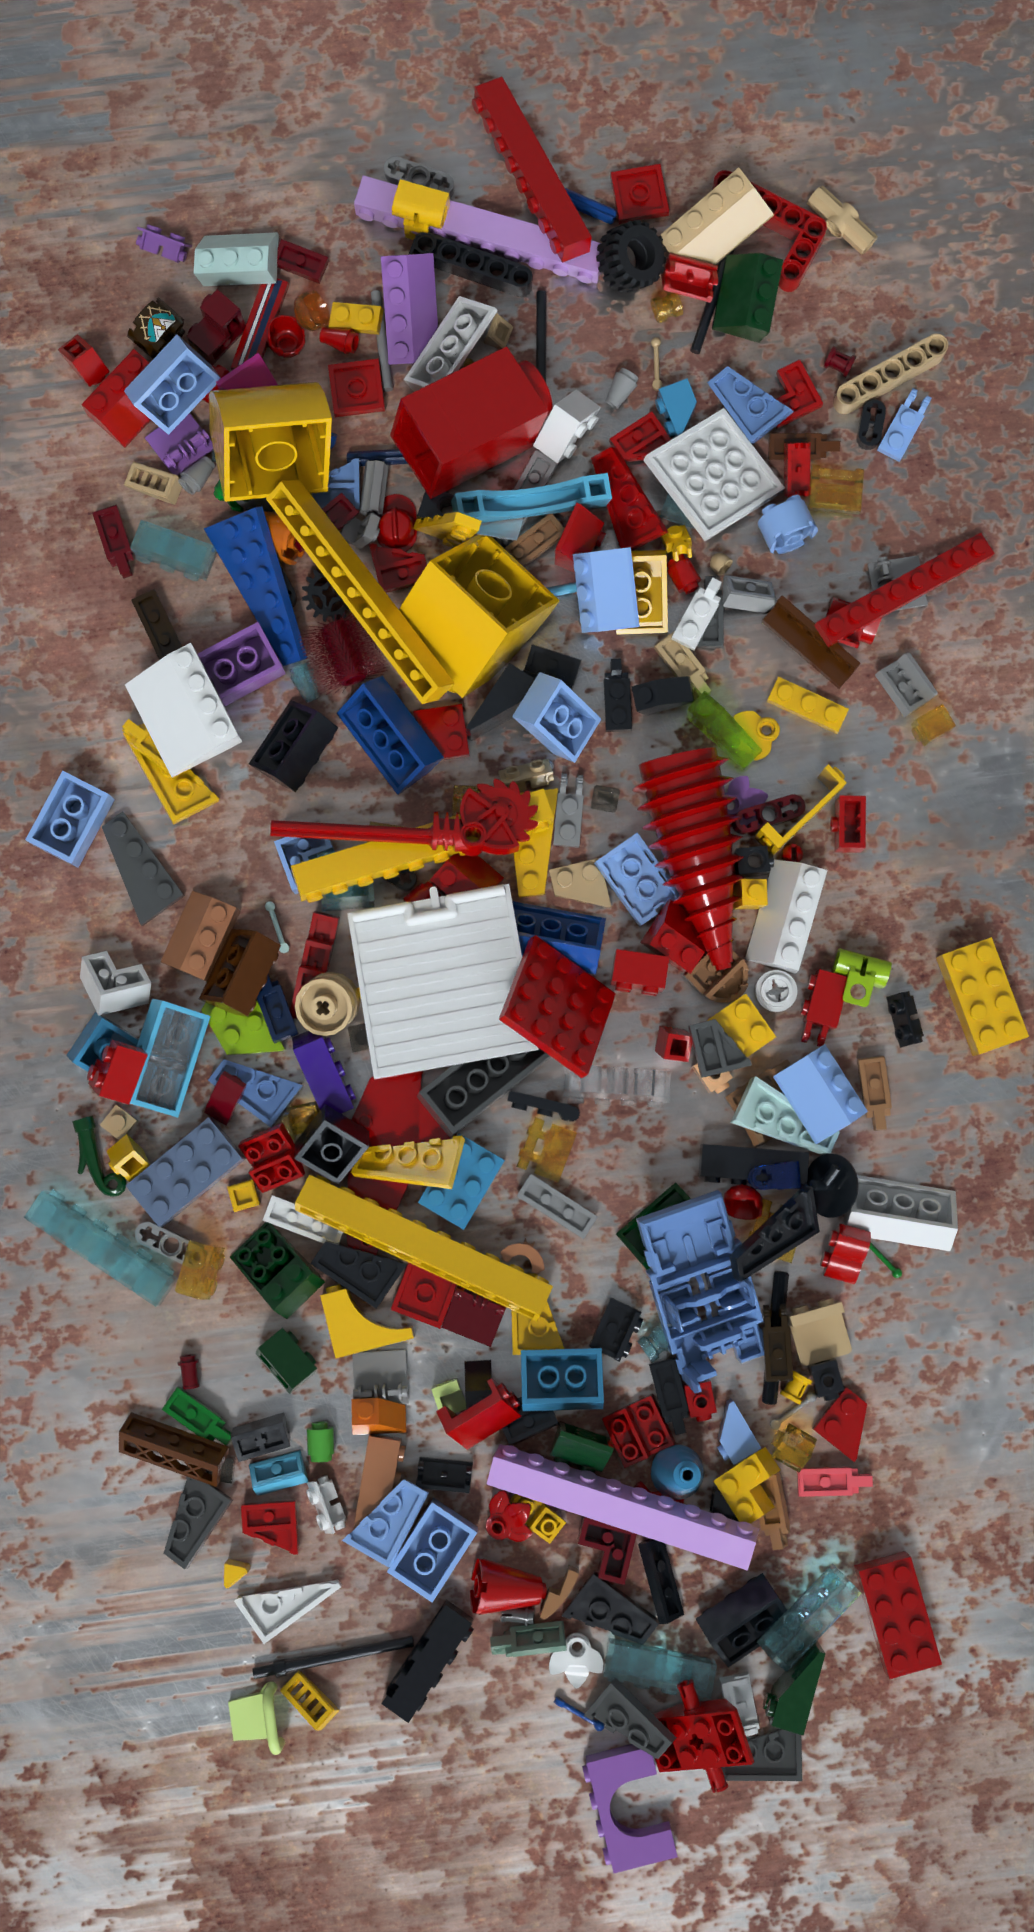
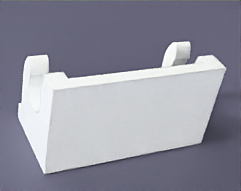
M749 1673L719 1678L723 1699H727L737 1708L745 1735L757 1734L760 1728Z

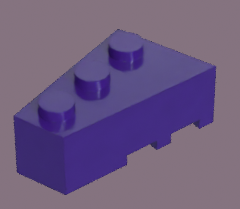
M310 1031L292 1037L293 1051L319 1109L321 1110L325 1104L341 1114L354 1109L353 1100L356 1099V1095L351 1084L346 1085L343 1079L346 1073L341 1061L336 1062L333 1055L335 1048L330 1037L326 1038V1036L316 1035Z

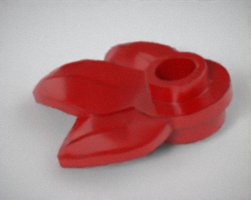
M505 1490L496 1493L489 1503L490 1516L486 1521L488 1534L496 1540L509 1538L515 1542H521L528 1539L533 1534L532 1530L525 1524L530 1515L531 1505L521 1502L510 1504L509 1495ZM495 1523H499L502 1526V1531L495 1528Z

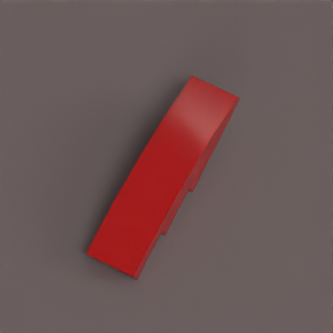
M317 911L313 912L290 1009L295 1019H298L295 1010L296 996L301 988L319 974L328 972L340 921L339 916Z

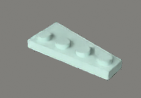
M756 1076L750 1078L730 1122L820 1155L832 1152L840 1133L838 1131L820 1143L815 1144L785 1095Z

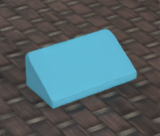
M301 1450L249 1464L252 1488L257 1496L308 1482Z

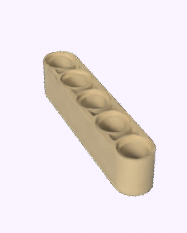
M932 334L842 384L833 401L835 410L840 414H849L864 406L867 401L884 395L936 366L942 361L948 349L947 339L941 334ZM934 346L938 348L940 352L934 353L930 350L929 347ZM907 359L916 360L918 365L909 364ZM885 371L894 372L896 377H888ZM870 383L874 389L868 390L863 384ZM841 396H849L852 402L843 401Z

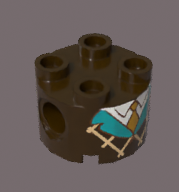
M158 297L156 302L152 300L133 321L136 328L134 331L129 328L127 337L153 359L176 335H179L181 338L185 333V330L182 328L184 326V319Z

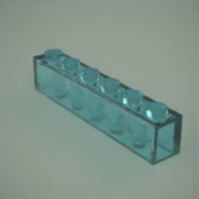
M54 1189L50 1192L48 1190L41 1191L24 1216L26 1220L155 1307L162 1304L178 1280L173 1275L175 1271L164 1263H161L159 1266L151 1260L153 1256L141 1248L138 1251L129 1245L131 1243L129 1239L119 1233L115 1236L107 1231L109 1226L101 1220L95 1219L92 1221L85 1216L87 1214L86 1210L76 1204L70 1206L64 1202L65 1196Z

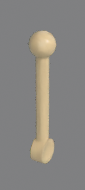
M657 337L651 340V345L654 348L655 377L652 388L655 391L662 388L659 374V346L661 341Z

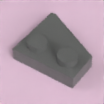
M716 1019L688 1026L701 1078L752 1065L750 1059L742 1053Z

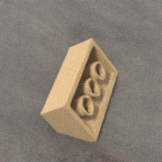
M738 167L659 236L662 237V244L669 253L716 265L772 218L774 214Z

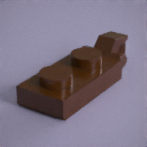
M769 433L768 460H784V443L811 442L810 460L826 458L827 452H840L841 441H827V434Z

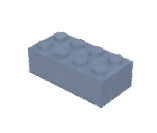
M208 1117L125 1186L157 1226L163 1227L246 1158L215 1119Z

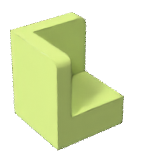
M458 1377L432 1386L431 1390L438 1410L444 1406L454 1413L466 1409V1401Z

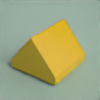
M228 1559L224 1564L225 1588L229 1589L245 1576L251 1569V1565L246 1562Z

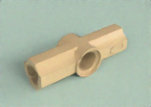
M824 186L818 187L808 199L807 205L825 220L830 233L837 238L843 237L861 255L866 253L877 240L878 236L859 219L856 209L849 203L844 202L842 204Z

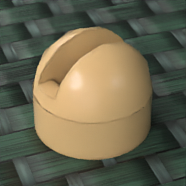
M717 553L712 556L710 567L713 572L721 576L728 571L733 561L727 555Z

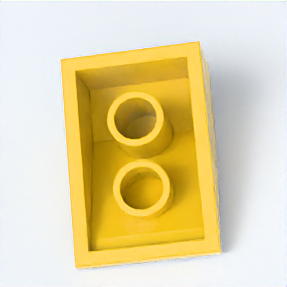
M666 550L631 551L640 627L617 629L616 634L668 633Z

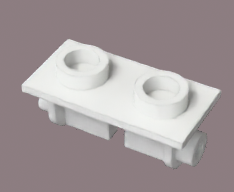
M328 1475L317 1479L319 1484H317V1481L307 1482L309 1488L307 1496L312 1505L315 1504L318 1512L316 1520L319 1528L322 1531L324 1530L325 1534H334L335 1530L333 1527L335 1526L336 1530L345 1528V1521L347 1519L340 1502L330 1505L329 1501L338 1498L332 1479L329 1480Z

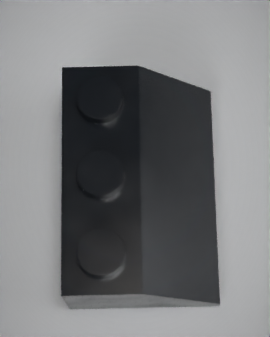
M291 700L249 762V765L283 787L296 792L305 782V778L312 767L319 761L320 755L327 744L332 741L338 727L317 710Z
M763 1573L751 1578L746 1585L728 1594L724 1600L706 1609L702 1615L696 1618L709 1643L728 1668L795 1623Z

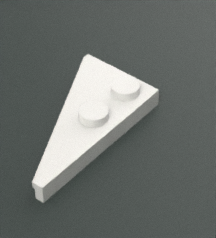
M339 1580L239 1596L234 1602L263 1644H265L341 1588L342 1584Z

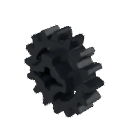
M314 569L315 577L313 579L306 577L307 582L310 583L309 586H302V590L308 592V595L302 597V601H309L310 603L306 610L314 609V618L318 617L319 614L323 615V622H326L328 616H331L332 620L335 621V615L337 621V615L339 614L346 618L345 610L351 611L346 604L336 611H331L332 605L338 601L344 602L338 593L337 597H332L329 606H326V596L322 592L328 590L330 583L327 581L321 587L314 586L318 580L325 577L323 573H319ZM312 595L321 599L323 602L322 609L315 604Z

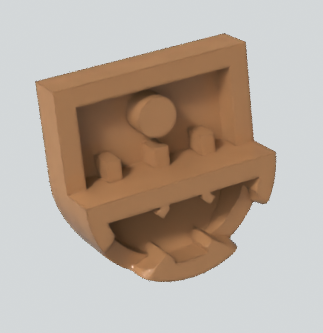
M706 951L692 973H684L683 976L705 998L714 1002L725 1003L733 1002L744 994L748 987L749 969L744 959L740 958L733 951L731 968L716 971Z

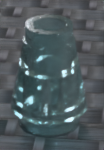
M309 663L301 664L289 670L291 673L289 678L306 703L320 698L319 692H317L319 690L317 689L316 677L313 676L314 669L313 667L309 669Z

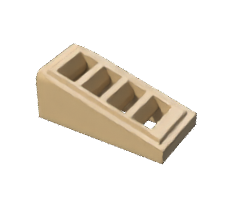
M134 461L124 483V486L174 505L182 489L178 482L180 478L177 475ZM142 471L144 472L143 476L141 478L140 483L137 484L136 482L138 480L140 472ZM153 475L149 486L146 487L150 476ZM160 479H163L159 489L156 490L160 482Z

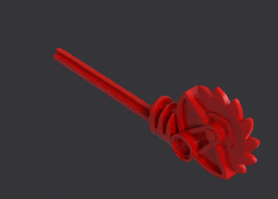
M495 778L493 780L494 787L482 783L477 784L478 793L471 788L467 789L460 804L459 814L456 812L455 819H449L448 812H446L445 818H439L438 811H434L433 825L428 829L271 820L270 836L427 844L432 850H437L438 845H442L444 851L448 850V846H452L454 851L462 852L467 856H477L482 851L495 855H507L519 851L520 845L518 842L530 840V836L526 832L538 826L537 821L531 820L537 813L538 805L528 806L531 797L530 791H525L520 795L519 787L515 781H512L508 788L501 780ZM475 836L479 840L471 842L467 840V837Z

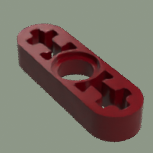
M791 794L742 809L735 814V816L740 818L732 823V827L737 833L744 835L760 830L767 822L771 826L794 820L804 813L806 808L805 801L801 796ZM790 801L798 806L794 811L788 810L783 813L781 811V808L788 806ZM764 808H771L774 811L775 818L773 821H767L763 818L762 811ZM756 815V820L749 823L747 828L745 824L741 825L739 823L743 817L749 819Z

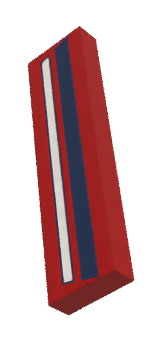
M277 278L274 284L260 285L231 364V370H234L257 353L263 359L268 346V324L280 313L289 288L287 281Z

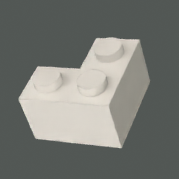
M577 389L554 405L533 446L556 463H559L564 458L569 459L577 448V445H575L577 438H581L587 429L592 430L599 419L596 415L601 407Z
M107 951L82 957L80 979L98 1016L149 1004L151 981L142 964L116 970Z

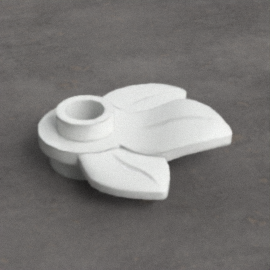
M578 1632L570 1634L565 1639L567 1651L553 1652L549 1662L550 1674L555 1675L565 1671L569 1682L576 1689L586 1681L589 1671L593 1673H602L603 1671L601 1654L591 1647L586 1635ZM574 1642H580L582 1644V1648L580 1650H574L572 1648V1644Z

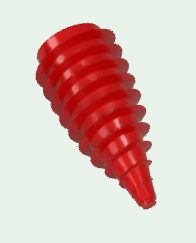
M716 747L680 752L639 764L642 783L632 791L646 795L647 801L637 810L651 814L652 821L642 829L656 832L658 839L648 848L661 850L664 858L655 867L668 869L671 875L662 885L676 888L679 896L672 904L684 905L689 914L684 921L693 923L698 933L697 938L701 939L712 966H715L716 971L731 968V962H733L732 941L734 938H732L733 921L737 920V918L733 917V905L736 901L742 899L733 895L734 883L744 878L743 876L733 874L734 863L744 858V856L732 853V844L743 836L734 835L730 832V824L740 818L739 816L728 814L727 805L738 797L725 795L724 785L734 778L721 774L720 766L730 758L718 756Z

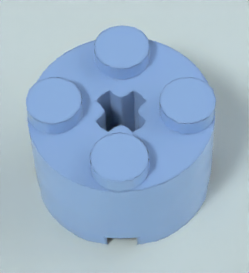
M793 495L786 502L779 505L770 504L762 510L763 516L758 521V527L770 552L773 554L774 550L778 554L793 551L805 544L803 539L807 536H810L812 539L818 532L814 519L800 495Z

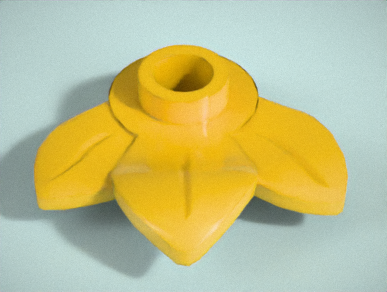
M743 711L734 715L733 719L740 730L733 736L730 746L739 751L751 750L754 761L765 758L771 751L772 742L777 739L780 732L777 721L771 717L761 718L754 711ZM763 727H769L771 733L769 735L763 734Z

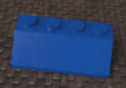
M383 676L363 683L337 712V715L397 795L431 772L444 758Z
M512 901L522 957L529 939L537 935L584 971L596 975L606 918Z

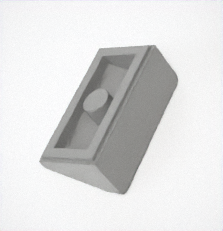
M729 575L723 577V607L769 613L777 601L772 582Z

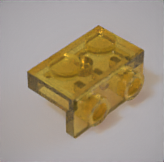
M189 1241L175 1292L195 1299L210 1300L217 1288L216 1277L218 1270L222 1268L225 1261V1255L223 1254L225 1248Z

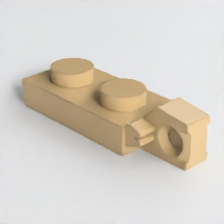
M672 632L654 645V649L676 677H690L692 689L703 700L712 691L705 682L708 679L706 670L689 648L671 639L674 634Z

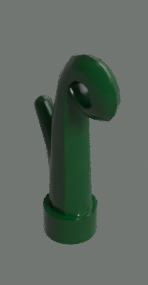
M93 1116L72 1121L79 1140L78 1174L84 1172L87 1164L89 1173L99 1191L110 1197L121 1195L126 1188L125 1178L121 1174L117 1175L116 1173H110L104 1177L94 1130L96 1125ZM112 1179H115L118 1183L116 1189L109 1186Z

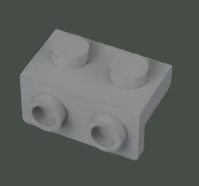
M909 652L903 654L898 660L875 674L904 717L924 706L938 694L933 684Z

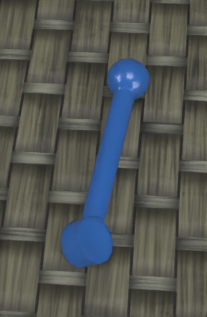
M555 1698L554 1703L559 1707L565 1708L591 1723L597 1731L604 1729L605 1724L603 1722L596 1721L595 1719L590 1720L584 1716L583 1712L567 1704L563 1699Z

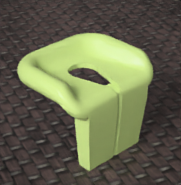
M267 1682L261 1692L231 1699L228 1701L233 1741L267 1739L270 1752L278 1755L285 1745V1740L282 1737H278L273 1700L277 1690L275 1682Z

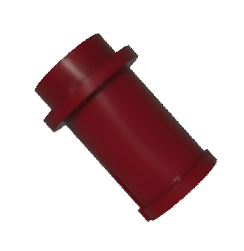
M196 1354L180 1356V1361L177 1364L181 1366L182 1388L194 1389L200 1387L197 1372L199 1359H196Z

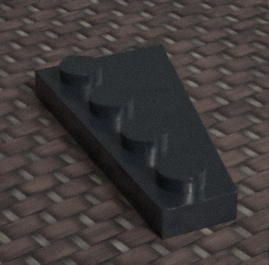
M807 1184L802 1186L729 1256L734 1279L742 1282L820 1232L813 1187Z

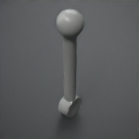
M809 1392L800 1405L797 1404L780 1418L772 1419L770 1427L773 1430H778L782 1422L809 1402H815L817 1395L814 1392Z

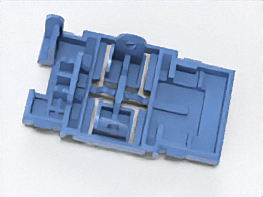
M716 1190L636 1218L642 1242L646 1249L644 1250L648 1266H650V1269L646 1270V1274L650 1278L649 1284L666 1341L669 1343L668 1350L672 1355L676 1354L677 1358H675L679 1374H681L682 1380L685 1381L694 1393L702 1392L699 1382L717 1376L716 1370L706 1360V1357L712 1359L713 1355L719 1352L726 1354V1350L730 1348L734 1349L736 1359L741 1364L764 1356L763 1332L758 1325L763 1322V1317L752 1278L750 1276L742 1282L733 1278L729 1256L742 1243L739 1239L734 1238L736 1235L732 1221L728 1218L722 1193ZM703 1273L705 1274L706 1282L709 1289L707 1291H705V1285L700 1275ZM694 1276L700 1291L696 1295H693L691 1286L687 1282L690 1281L689 1278ZM711 1302L722 1307L717 1309L718 1315L712 1317L711 1314L712 1310L709 1304ZM704 1305L707 1319L701 1321V1317L697 1315L698 1306Z

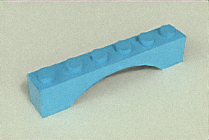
M608 473L582 476L556 484L528 489L455 493L451 503L453 512H460L481 520V523L573 511L576 503L583 505L586 509L605 507L611 501L612 494Z

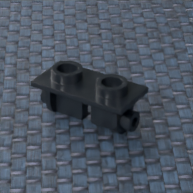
M907 991L886 997L888 1011L892 1016L895 1028V1037L899 1042L900 1048L923 1042L922 1037L924 1034L920 1020L910 1019V1015L917 1014L914 996H910V992Z

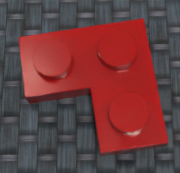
M800 359L777 370L776 375L786 394L776 398V400L794 412L778 424L776 429L823 406V402Z

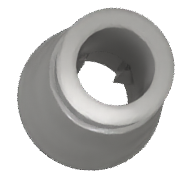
M621 368L619 372L615 373L605 402L618 409L638 386L636 383L639 378L631 371Z
M203 456L202 459L180 474L179 484L192 495L200 492L215 468V464L208 457Z

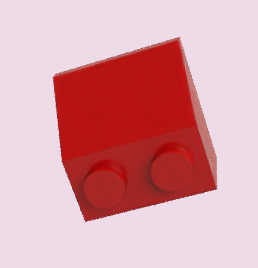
M576 503L555 549V565L575 573L573 554L594 552L596 546L601 548L607 534L603 532L604 522L579 503Z
M457 853L452 855L430 879V882L446 896L447 894L496 886L504 880V877L478 855L460 856Z
M668 899L640 943L657 955L668 956L669 964L679 971L691 974L706 949L701 939L697 938L698 933L693 923L684 921L689 915L687 911L678 904H672L673 901Z

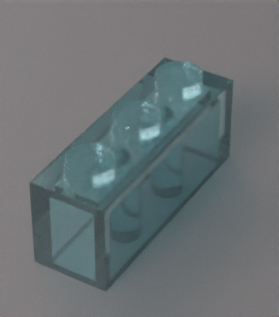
M144 520L140 521L130 547L136 556L135 559L145 564H150V562L160 564L159 567L171 573L177 570L184 573L183 576L193 581H198V579L207 581L217 555L214 545Z

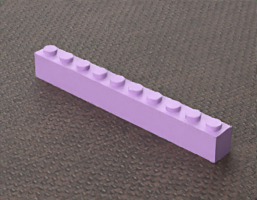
M363 175L354 201L356 215L366 221L376 220L383 222L384 225L390 228H404V219L392 215V204L398 185ZM450 200V207L443 228L439 229L432 226L429 228L430 233L493 255L502 256L514 262L526 263L534 269L540 270L544 268L553 271V273L559 276L569 275L576 277L583 283H598L601 273L598 270L600 262L596 261V256L600 253L597 251L598 245L601 244L599 242L591 240L589 253L562 263L558 254L552 252L549 238L546 233L543 234L539 225Z
M499 1445L493 1457L487 1485L745 1570L749 1568L758 1537L759 1528L753 1527L750 1523L731 1520L720 1513H710L701 1510L695 1505L682 1504L668 1496H658L639 1487L633 1488L622 1484L618 1480L597 1476L591 1471H581L570 1467L566 1463L545 1459L539 1454H529L520 1451L511 1445Z

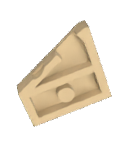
M600 858L550 869L549 874L555 897L572 899L586 904L590 903L603 906V908H611L605 878L594 864Z

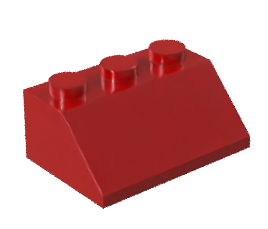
M135 349L122 360L81 404L86 414L124 448L151 421L132 404L124 392L129 384L150 363Z

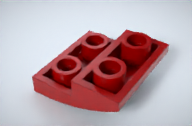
M283 1123L248 1137L238 1145L252 1166L248 1173L262 1193L305 1175L303 1164L294 1159L295 1144Z
M653 1394L602 1418L624 1468L649 1458L650 1455L671 1447L676 1443L667 1423H665L664 1417H662L661 1410Z

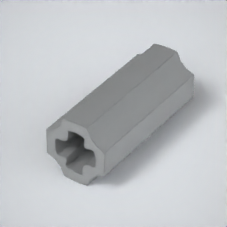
M374 460L365 463L359 513H362L364 516L373 513L381 517L383 514L389 465L382 461Z

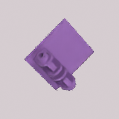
M190 413L169 435L158 427L145 437L169 471L177 476L214 450L209 435L204 429L202 430Z

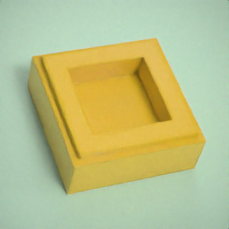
M253 1179L227 1187L234 1212L261 1205Z

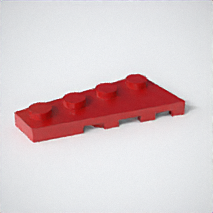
M609 447L591 457L596 474L608 473L612 499L607 504V509L620 548L631 547V551H634L668 533V530L617 448Z

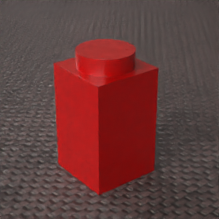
M506 346L401 398L390 436L426 493L432 499L532 448L544 421L547 420L553 409L552 398L548 386L538 369L529 361L517 362Z

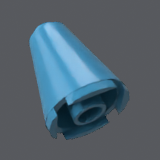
M673 1445L659 1451L654 1457L651 1467V1479L655 1488L662 1495L675 1500H681L692 1496L700 1488L704 1478V1466L701 1458L694 1450L684 1445Z

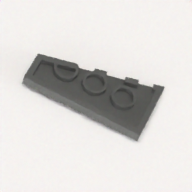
M121 812L102 826L141 926L147 924L185 896L124 812Z

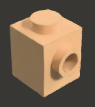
M698 1064L692 1066V1069L708 1093L715 1090L716 1094H719L730 1086L728 1081L733 1077L729 1071L701 1078Z

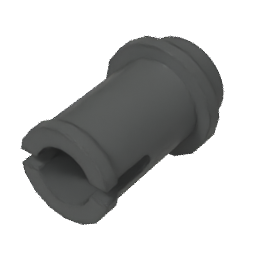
M529 1606L501 1611V1622L525 1623V1626L534 1624L535 1607Z

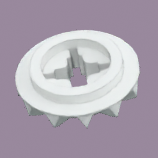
M768 971L759 978L755 986L756 998L761 1007L771 1012H782L791 1007L796 1000V982L784 971ZM772 980L777 988H787L779 994L780 1002H778L775 995H766L772 989Z

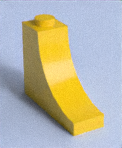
M341 1284L325 1288L326 1293L320 1295L335 1358L415 1337L413 1326L390 1327L377 1323L367 1317L354 1302L350 1291L346 1288L342 1289Z

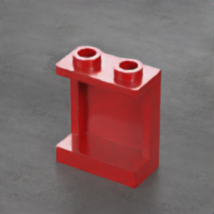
M493 1378L487 1380L492 1394L459 1415H456L446 1406L436 1411L446 1434L467 1450L521 1417L517 1408L520 1406V1402L514 1392L511 1391L509 1393L503 1383L499 1384Z

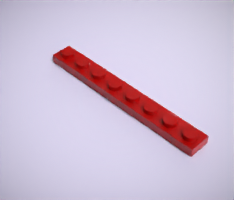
M979 533L817 621L814 626L826 645L830 647L990 559L995 553L982 533Z

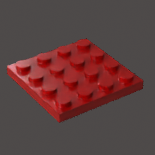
M534 935L528 941L499 1020L576 1075L583 1078L589 1074L616 993L537 935Z

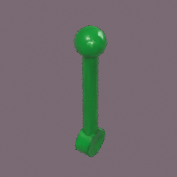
M870 1243L869 1248L892 1271V1276L894 1278H900L902 1276L901 1269L895 1268L889 1262V1260L872 1243Z

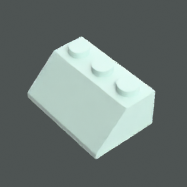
M275 232L204 236L195 248L194 275L203 286L274 284L277 281L279 234Z

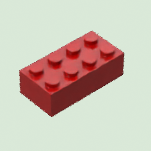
M906 1551L854 1565L883 1670L887 1677L893 1679L942 1665L911 1556Z

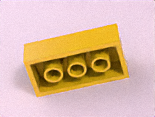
M992 937L942 954L936 958L972 1056L1029 1037Z

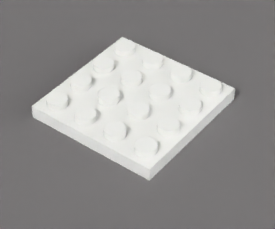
M724 408L650 452L643 460L704 541H707L775 498L785 489Z

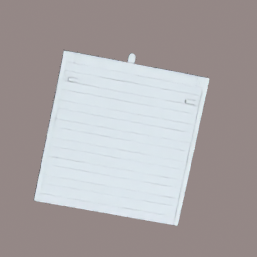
M509 884L457 892L441 897L438 896L437 888L431 887L429 890L430 899L402 902L347 913L374 1079L539 1050L537 1046L499 1020L522 959Z

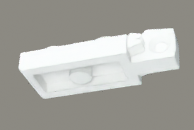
M712 578L706 590L700 587L698 592L695 593L671 638L672 640L695 651L719 607L718 603L721 598L716 596L721 587V581Z

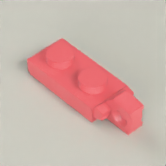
M851 1467L797 1468L798 1496H853L854 1493H859V1487H873V1477L871 1474H858V1468Z

